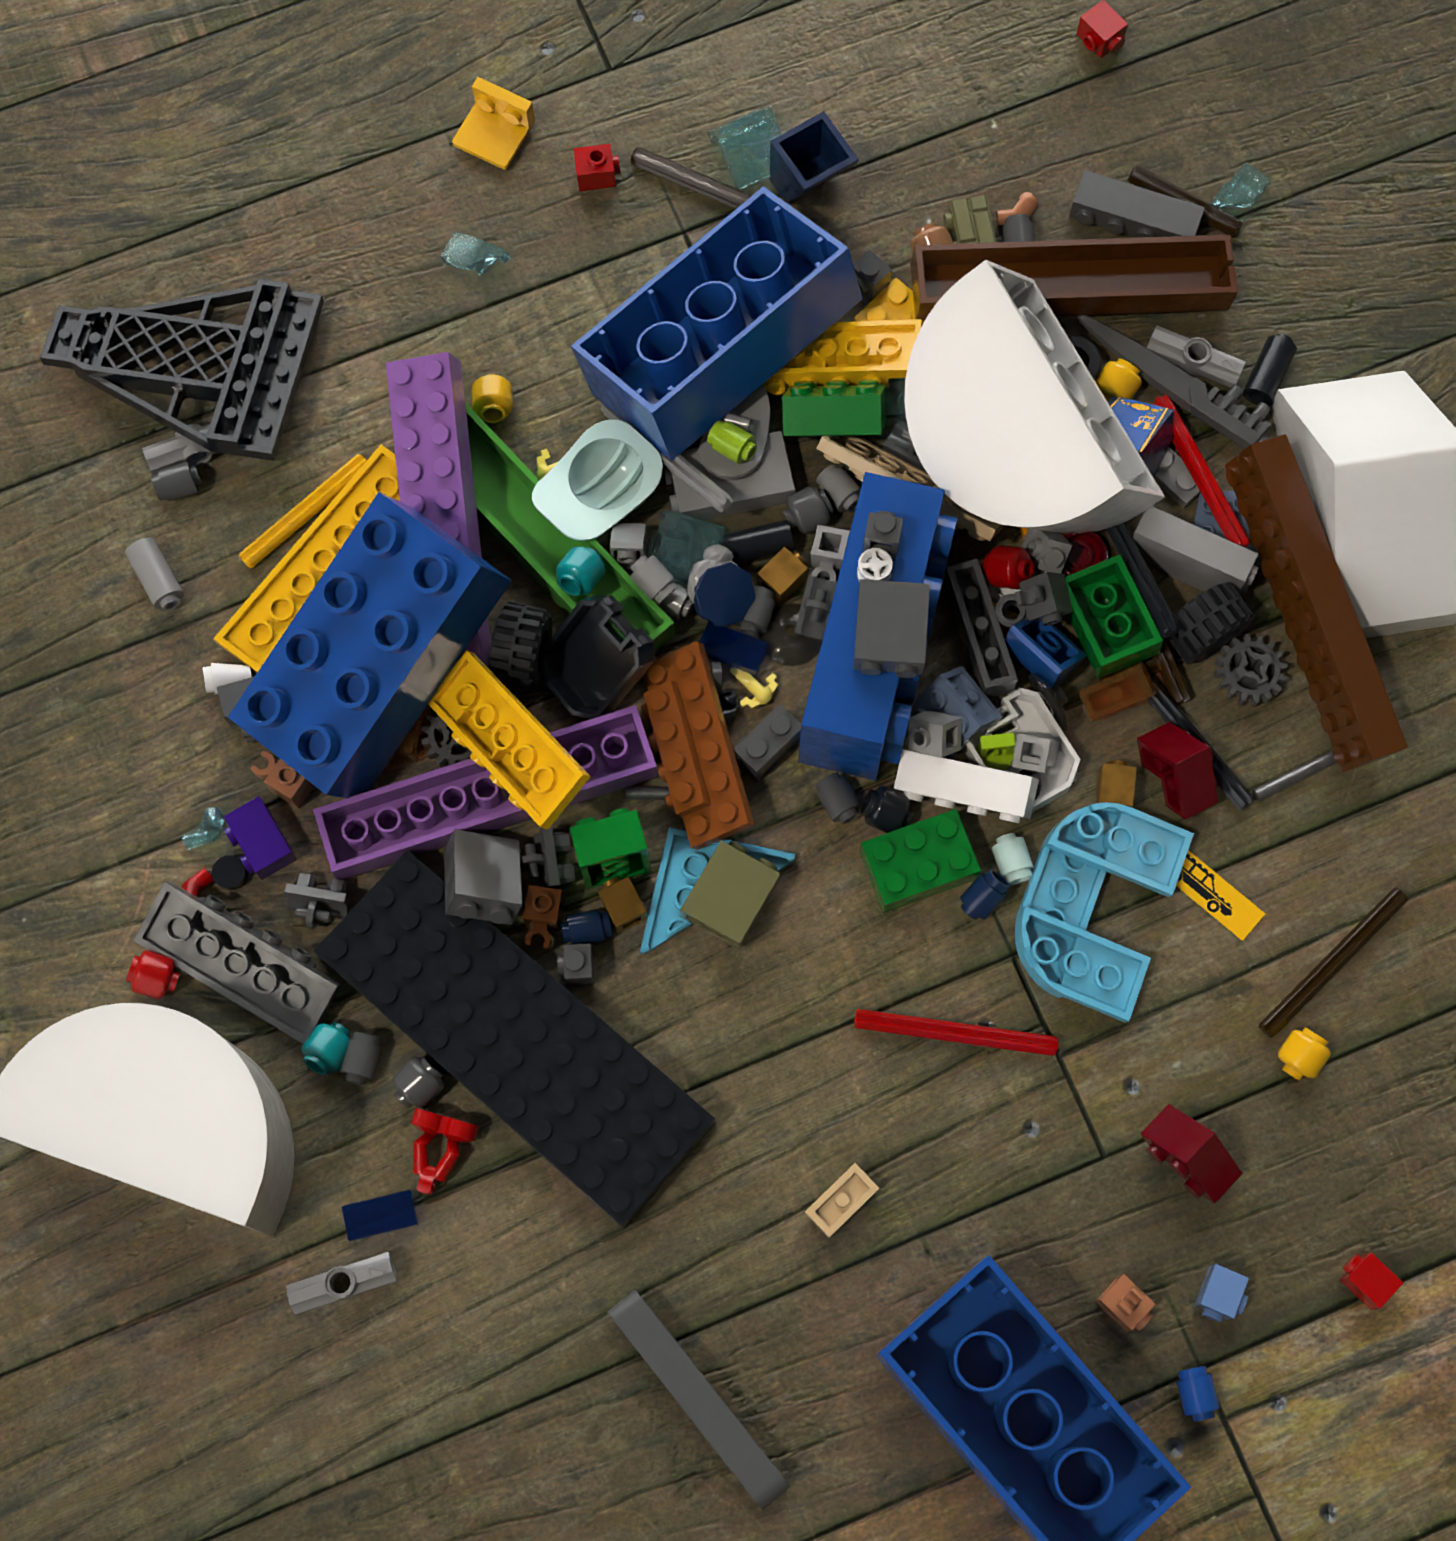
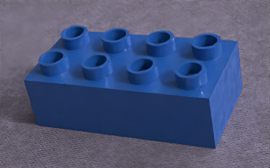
M763 186L571 345V348L592 395L673 461L676 456L691 446L717 421L726 416L862 300V295L849 248Z
M865 472L801 724L798 763L876 781L881 761L899 765L912 706L895 702L897 698L914 702L920 674H916L913 678H902L896 676L894 672L865 675L860 670L853 669L860 583L857 577L858 560L863 551L869 512L888 511L894 513L897 517L903 518L897 557L891 558L893 564L889 581L930 584L927 625L928 641L957 523V517L940 514L945 490Z
M378 492L228 718L324 794L348 799L349 797L368 792L512 580L414 508Z
M989 1255L980 1260L875 1354L880 1363L1032 1541H1135L1191 1488L1182 1475Z

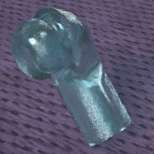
M216 806L206 808L199 829L182 834L186 850L214 842L218 839L224 824V815L220 808Z

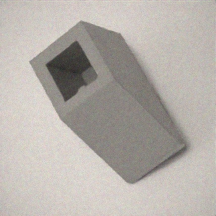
M617 523L612 527L610 539L611 556L629 575L633 573L630 567L642 555L646 556L647 554L646 524Z

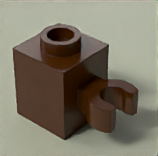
M528 885L523 920L527 927L533 928L525 936L527 948L532 947V940L536 936H542L545 939L543 943L544 950L549 951L551 948L552 939L548 930L560 931L565 902L562 890Z

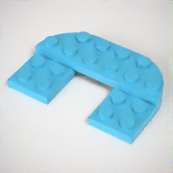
M1108 802L1095 803L1078 809L1059 821L1048 833L1041 846L1032 871V877L1029 879L1015 922L1017 952L1023 967L1033 981L1043 990L1057 998L1064 997L1122 1022H1129L1151 958L1086 931L1106 872L1166 897L1172 896L1194 833L1132 807Z

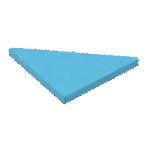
M669 827L640 954L646 955L694 925L681 917L680 909L720 841L695 850L690 847L685 830ZM722 839V841H724V842L727 843V844H729V843L732 841V840ZM736 842L748 850L747 855L758 861L760 858H764L778 867L777 872L795 860V854Z

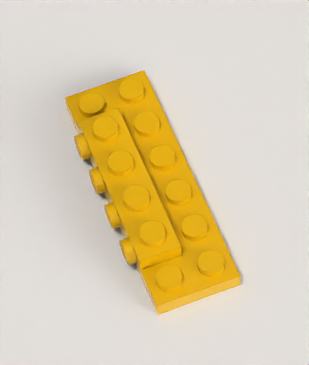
M922 319L836 322L762 385L773 395L783 394L789 386H794L796 381H813V386H826V381L844 380L846 381V386L859 385L858 381L873 379L878 380V385L889 387V379L906 378L909 358L917 335L922 327Z
M468 650L464 652L428 703L453 731L451 734L452 738L472 752L470 758L479 766L487 768L491 773L489 775L490 780L498 787L506 789L510 794L508 797L509 801L517 808L525 810L541 828L548 830L591 777L475 653Z

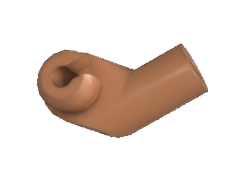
M1030 192L1021 194L1020 200L1013 209L996 211L997 226H1004L1005 219L1014 214H1026L1031 218L1037 210L1038 199Z

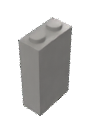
M781 431L768 433L766 448L757 468L745 477L737 479H722L708 473L701 465L698 455L699 447L684 450L680 454L725 491L733 500L732 506L724 513L715 509L666 466H663L666 485L672 484L674 495H669L673 515L679 514L681 525L786 504L787 497L795 493Z
M1153 506L1145 510L1133 535V539L1148 567L1201 591H1206L1221 583L1231 582L1238 593L1244 597L1259 567L1254 565L1258 553Z

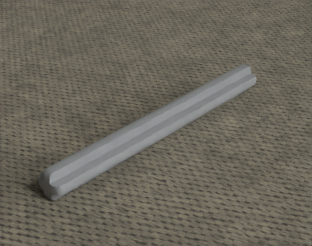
M604 404L601 405L600 409L607 418L623 421ZM658 450L663 465L715 509L724 513L732 506L733 500L683 456L678 455L671 461Z

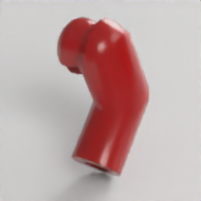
M204 867L185 881L181 888L198 897L199 892L214 882L210 872Z

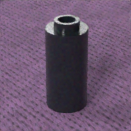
M1276 334L1266 339L1243 390V396L1249 402L1255 405H1259L1260 402L1268 406L1273 404L1278 389H1280L1297 351L1296 345L1289 336Z
M787 519L723 534L724 541L718 542L719 545L728 548L732 552V562L736 565L775 556L784 547L790 552L794 551L792 533Z

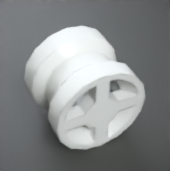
M871 548L864 551L858 560L857 577L859 582L860 579L889 581L893 564L891 556L880 548Z

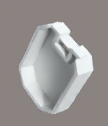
M1018 688V690L1015 689L1009 692L1008 696L1002 698L1001 707L997 709L1002 716L1007 715V717L998 721L996 725L977 732L962 750L971 764L986 767L975 750L976 745L979 744L980 736L992 735V732L1012 722L1015 728L1006 733L1014 732L1015 743L1017 742L1018 734L1060 741L1055 767L1047 766L1046 773L1038 772L1042 785L1040 794L1034 801L1033 813L1068 793L1072 783L1076 782L1078 777L1077 768L1081 759L1039 693ZM1011 764L1007 772L1018 774L1022 769L1012 767Z

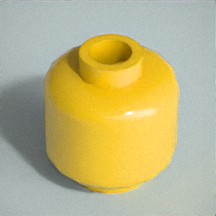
M1121 358L1117 362H1107L1095 381L1107 402L1112 397L1132 400L1142 384V380L1139 377L1140 370Z
M488 374L478 378L472 384L471 389L472 410L488 423H497L508 417L513 410V389L510 382L504 377L495 374Z
M1306 1027L1303 1031L1293 1030L1278 1052L1279 1059L1285 1063L1282 1070L1299 1081L1303 1075L1312 1079L1316 1078L1331 1056V1051L1326 1047L1329 1042Z

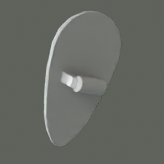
M763 385L721 419L723 422H732L756 437L755 444H757L758 448L755 456L751 461H745L743 464L738 465L714 451L712 445L707 443L710 428L704 433L698 449L701 465L708 473L722 479H737L753 472L761 462L770 426L769 397Z

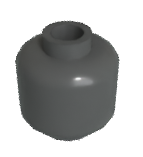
M813 486L806 487L788 496L786 499L788 509L783 511L790 529L797 527L802 534H808L817 530V525H827L830 521L829 514L833 513L832 506L824 490L818 491Z
M428 1056L423 1058L412 1057L393 1078V1083L397 1090L395 1097L408 1108L412 1105L425 1108L444 1088V1070L436 1061Z

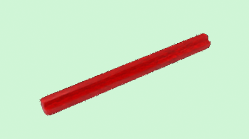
M1167 395L1157 397L1153 405L1174 410L1172 442L1226 539L1244 548H1248L1251 542L1171 398Z
M857 1009L854 1017V1027L857 1029L1050 1056L1057 1054L1059 1045L1056 1036Z

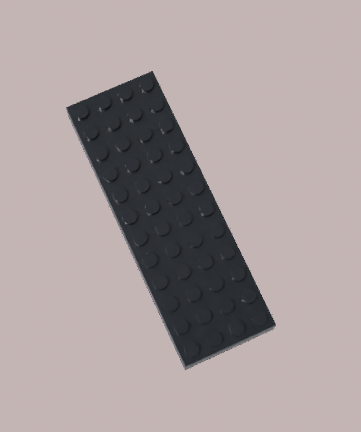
M408 850L314 950L323 962L623 1229L627 1227L716 1124L715 1118L490 921L466 919L445 914V882Z

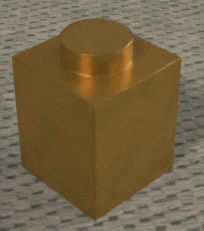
M784 547L757 573V585L771 590L775 594L774 601L781 606L807 580L808 567L806 566L808 564L799 553L795 551L791 553Z
M1111 760L1108 763H1103L1098 771L1095 803H1118L1133 807L1137 767H1130L1127 762L1120 760Z
M620 877L610 879L602 885L603 889L598 891L599 898L618 934L648 919L647 911L629 877L622 880Z

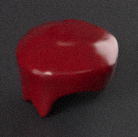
M1085 532L1080 534L1068 533L1064 536L1072 544L1061 572L1065 574L1064 577L1107 560L1108 549L1099 535L1093 532Z

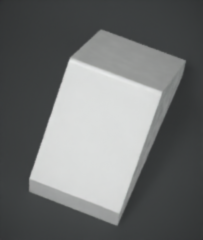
M1405 371L1278 389L1274 402L1270 406L1277 436L1287 435L1365 638L1455 625L1456 428Z

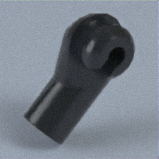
M726 689L720 695V704L726 725L734 721L741 706V700L734 689Z

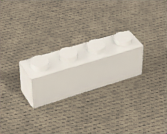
M902 749L894 789L903 791L910 800L922 802L923 796L935 798L934 805L954 809L955 803L968 806L967 812L987 816V811L990 810L999 812V819L1019 823L1020 817L1031 818L1039 779Z

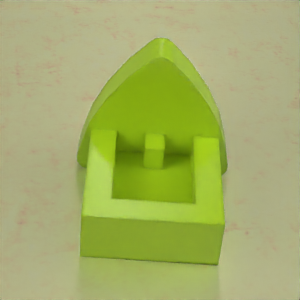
M1014 732L980 736L979 744L976 745L975 750L986 767L1008 771L1012 764L1016 747Z

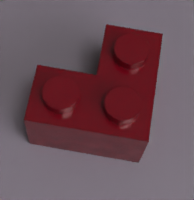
M1171 722L1137 738L1141 765L1161 779L1166 807L1186 820L1218 803L1216 791L1218 783L1212 766L1213 753L1206 743H1202L1191 736L1186 730L1180 729Z
M1169 1104L1141 1133L1149 1145L1146 1151L1160 1164L1164 1161L1168 1162L1171 1169L1186 1180L1183 1184L1186 1190L1197 1199L1203 1196L1215 1204L1243 1174L1213 1131Z

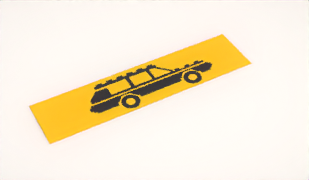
M1188 850L1176 886L1243 941L1263 918L1265 913Z

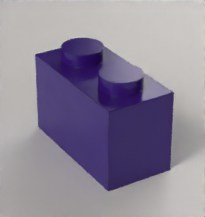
M260 796L223 816L229 825L224 831L233 846L239 844L242 848L244 855L240 859L249 874L255 872L263 880L297 860Z

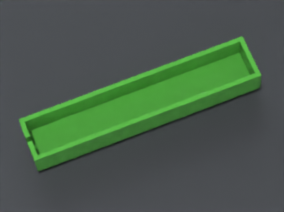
M465 402L477 518L568 616L580 600L595 595L613 596L624 608L622 614L636 630L642 628L653 640L655 653L675 636L674 622L653 600H650L629 578L630 575L596 539L589 541L570 539L537 511L532 502V493L540 480ZM573 547H585L596 550L604 563L605 572L603 578L588 595L572 596L564 592L558 585L556 568L566 553ZM612 624V627L618 632V634L623 639H625L626 637L620 632V630L614 624Z

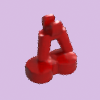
M415 1108L411 1124L425 1133L413 1142V1173L421 1175L417 1191L424 1194H433L437 1180L447 1181L460 1155L459 1142H474L480 1126ZM444 1134L447 1138L446 1153L436 1167L430 1166L428 1164L427 1145L436 1136Z

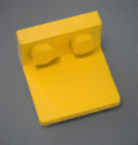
M477 77L472 85L475 104L453 138L452 143L454 147L506 170L535 123L533 104L519 95Z

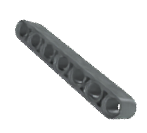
M635 1289L607 1311L762 1510L791 1487Z

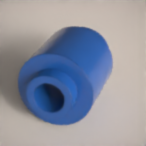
M1206 1366L1178 1371L1179 1381H1176L1184 1415H1192L1194 1422L1214 1418L1213 1410L1220 1409L1212 1374L1207 1373Z

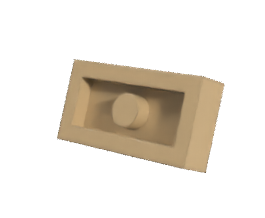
M854 1163L805 1211V1214L830 1238L880 1188Z

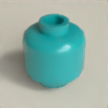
M573 547L570 549L556 568L558 585L564 592L572 596L588 595L603 578L605 572L604 563L599 553L592 548Z
M333 1022L331 1025L325 1023L318 1024L301 1048L302 1054L305 1057L303 1059L304 1064L320 1075L338 1072L341 1069L350 1038L348 1036L350 1032L348 1029L336 1022Z

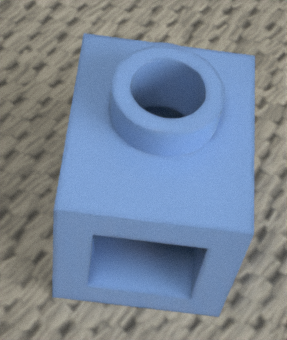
M1210 1265L1194 1306L1203 1309L1202 1316L1218 1323H1222L1223 1318L1226 1320L1234 1319L1236 1314H1242L1246 1306L1248 1295H1245L1244 1291L1249 1278L1220 1265Z

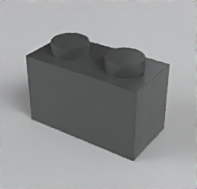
M779 704L733 749L737 764L757 783L800 741L801 723Z

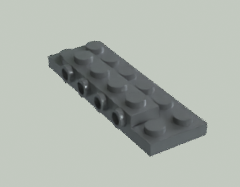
M171 881L164 882L133 941L152 952L172 958L175 966L304 1044L314 1028L321 1023L342 984L315 969L317 965L310 961L312 955L299 947H293L291 950L281 944L283 940L281 935L265 929L264 932L253 927L255 921L244 913L236 912L233 915L224 909L226 903L220 898L213 895H207L206 898L204 896L198 898Z

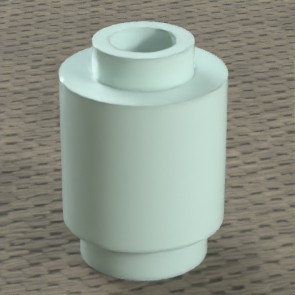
M1015 833L998 837L996 839L997 844L992 847V851L1000 875L1006 879L1010 886L1028 881L1032 877L1031 870H1033L1034 866L1024 837H1016Z

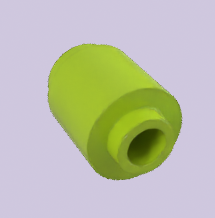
M717 421L712 426L707 437V443L712 445L714 451L738 465L743 464L745 461H751L757 452L756 437L730 421Z

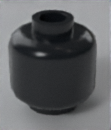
M879 786L876 790H869L861 807V814H864L866 824L885 833L908 826L914 812L910 809V799L904 793L888 786Z

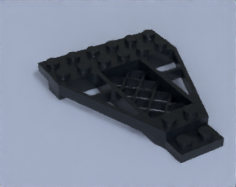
M258 279L255 286L128 309L107 306L82 309L59 305L40 359L43 365L74 369L77 377L211 452L274 461L324 300L321 294L291 291L289 283ZM251 301L243 325L210 321L213 310L216 307ZM202 310L199 319L172 316ZM129 329L141 331L127 340L124 338V333ZM160 333L172 335L158 344L152 339ZM189 338L202 339L189 348H186L183 343ZM148 340L152 347L136 355L133 348ZM220 342L232 343L231 346L220 352H217L213 347ZM179 345L182 352L166 359L163 353ZM209 349L213 356L197 363L193 357ZM129 352L132 358L116 366L114 363L115 359ZM159 356L162 363L146 370L143 364ZM232 357L230 366L228 368L224 361ZM189 360L193 367L178 375L173 368ZM220 364L224 371L208 379L204 372ZM139 367L142 372H139V371H131V370H133V369ZM169 371L172 374V376H167L163 374ZM200 375L203 381L195 380L194 378ZM124 389L172 395L173 397L168 411L163 412ZM193 398L217 402L207 435L177 420L182 402L185 399Z

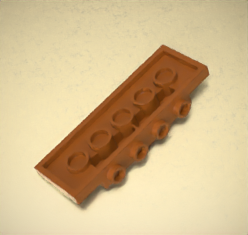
M695 641L655 660L644 673L648 691L643 693L645 703L641 705V711L644 718L651 722L653 733L649 735L650 744L660 754L662 763L657 765V770L660 778L667 782L670 791L665 797L667 806L671 812L683 817L690 847L699 850L755 824L704 644Z

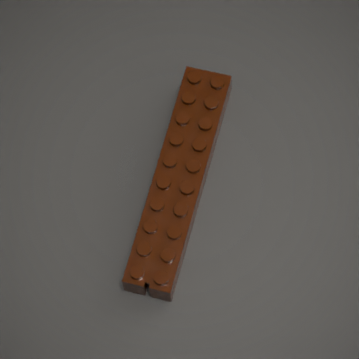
M1230 235L915 245L910 263L915 319H922V321L926 320L939 299L956 282L985 260L1033 279L1055 316L1229 310L1238 293L1235 266H1231L1234 258Z
M1280 435L1249 445L1239 453V456H1236L1225 465L1226 479L1234 489L1238 500V510L1248 525L1250 541L1258 551L1262 572L1270 582L1274 603L1281 611L1285 621V632L1288 638L1292 640L1297 652V663L1300 669L1304 671L1309 683V694L1319 709L1323 730L1329 735L1335 761L1341 766L1342 772H1346L1376 762L1408 748L1287 435Z

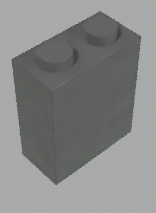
M860 579L853 661L854 670H860L865 675L894 672L896 676L902 678H913L916 674L923 675L926 657L930 584Z
M454 829L444 849L445 914L466 919L472 918L491 921L497 924L512 925L522 906L519 840Z

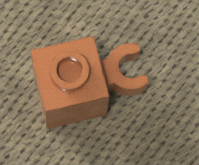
M262 751L260 755L269 762L268 766L265 769H258L252 765L250 769L258 778L265 779L264 783L272 793L299 809L314 788V785L283 760L279 759L277 762L272 754Z
M1125 1274L1119 1275L1095 1301L1126 1332L1132 1331L1134 1328L1138 1331L1143 1329L1153 1318L1154 1315L1149 1311L1156 1305Z

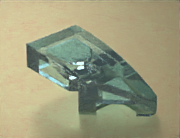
M1245 162L1230 182L1225 183L1210 204L1217 208L1250 207L1270 184L1271 179Z
M454 232L440 258L446 265L467 270L474 268L478 275L486 272L487 266L499 260L502 263L509 261L510 255L507 251L488 242Z

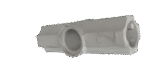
M1158 325L1154 329L1147 345V349L1170 363L1179 366L1181 370L1190 376L1196 377L1200 375L1230 388L1236 385L1246 363L1243 360L1212 348L1211 344L1204 338L1194 337L1189 339ZM1189 354L1198 355L1202 360H1194Z
M189 424L188 426L207 435L210 424L202 427L198 424ZM177 432L172 438L142 448L152 475L158 474V470L186 461L190 463L191 467L201 466L210 461L212 454L216 453L209 451Z
M386 1252L343 1267H334L328 1272L286 1285L287 1297L293 1314L296 1316L341 1300H350L356 1295L398 1282L391 1254ZM341 1274H347L351 1283L349 1289L344 1293H338L334 1288L335 1279Z

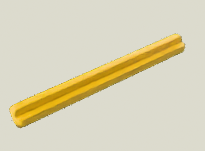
M360 454L355 455L240 552L239 557L243 563L249 568L257 565L328 505L367 460Z

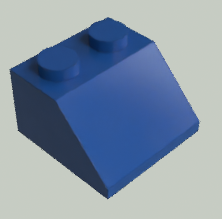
M1028 618L1014 624L1009 629L1005 639L1012 660L1019 665H1024L1033 674L1035 681L1050 691L1063 684L1087 656L1054 625L1043 626L1042 622L1028 621Z

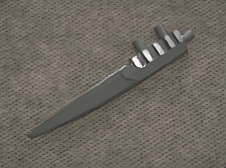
M1086 315L1077 316L1079 322L1115 356L1137 367L1140 370V377L1164 395L1169 396L1172 401L1190 412L1191 415L1238 446L1246 449L1251 444L1270 439L1265 436L1269 430L1270 423L1266 420L1262 422L1271 410L1270 407L1260 402L1253 413L1250 414L1246 411V406L1242 404L1240 406L1236 405L1235 403L1244 393L1243 389L1239 386L1233 385L1225 397L1219 394L1220 389L1215 386L1207 393L1204 382L1196 377L1193 378L1141 344Z

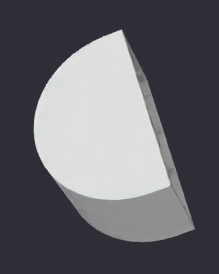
M985 260L963 276L939 299L924 321L913 345L907 366L904 401L908 430L915 452L932 481L940 489L945 490V495L968 512L998 524L1057 533L1078 534L1096 532L1124 523L1165 498L1033 279Z
M119 1003L87 1009L62 1019L35 1036L13 1057L0 1074V1137L274 1237L290 1194L294 1173V1142L287 1111L277 1089L255 1061L197 1019L173 1009L143 1003Z

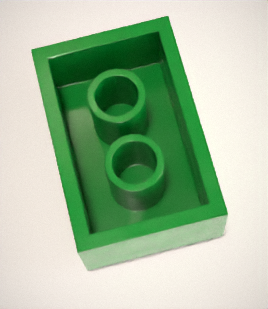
M873 379L858 381L859 385L846 386V381L844 380L826 381V386H813V381H796L794 386H789L782 396L783 436L881 435L886 425V385H878V380Z
M1120 554L1064 577L1073 612L1067 615L1098 679L1160 653L1163 639Z
M628 808L618 809L609 813L607 818L596 820L594 817L585 818L575 823L576 826L569 828L587 890L602 886L605 882L615 877H620L622 880L626 877L632 878L651 873L648 849L637 810L629 811Z
M957 809L863 841L860 844L859 853L883 913L973 882L981 872Z

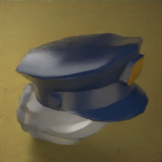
M719 544L707 547L704 550L703 560L693 565L688 579L687 593L689 599L694 604L697 614L702 619L712 622L714 626L725 627L743 621L748 609L755 600V593L751 574L732 562V552Z

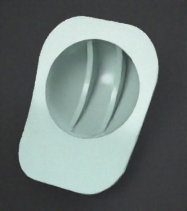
M615 419L601 421L588 428L563 458L536 484L532 493L533 505L537 511L566 537L577 541H589L598 538L628 514L639 508L655 491L663 473L662 458L658 450L628 423Z

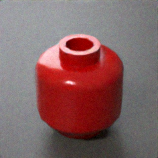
M999 545L986 555L983 561V573L993 587L1018 590L1020 589L1019 582L1030 579L1033 576L1034 563L1025 548Z
M146 950L140 956L134 955L126 981L131 982L130 988L132 992L159 1000L165 996L167 990L174 992L180 972L174 971L175 964L172 958Z

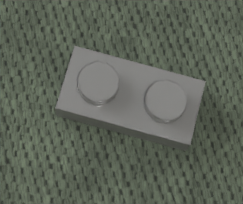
M1168 447L1154 479L1167 494L1185 508L1201 492L1182 458Z

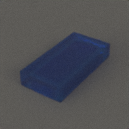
M708 621L699 642L704 644L707 658L720 661V663L757 676L769 650V643L726 627L714 626L710 621Z
M411 1190L341 1206L349 1242L419 1225Z

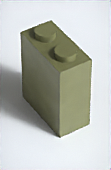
M721 840L681 907L680 914L685 920L740 950L780 882L781 873L777 872L778 867L767 859L760 858L758 861L747 855L748 850L733 841L727 844Z

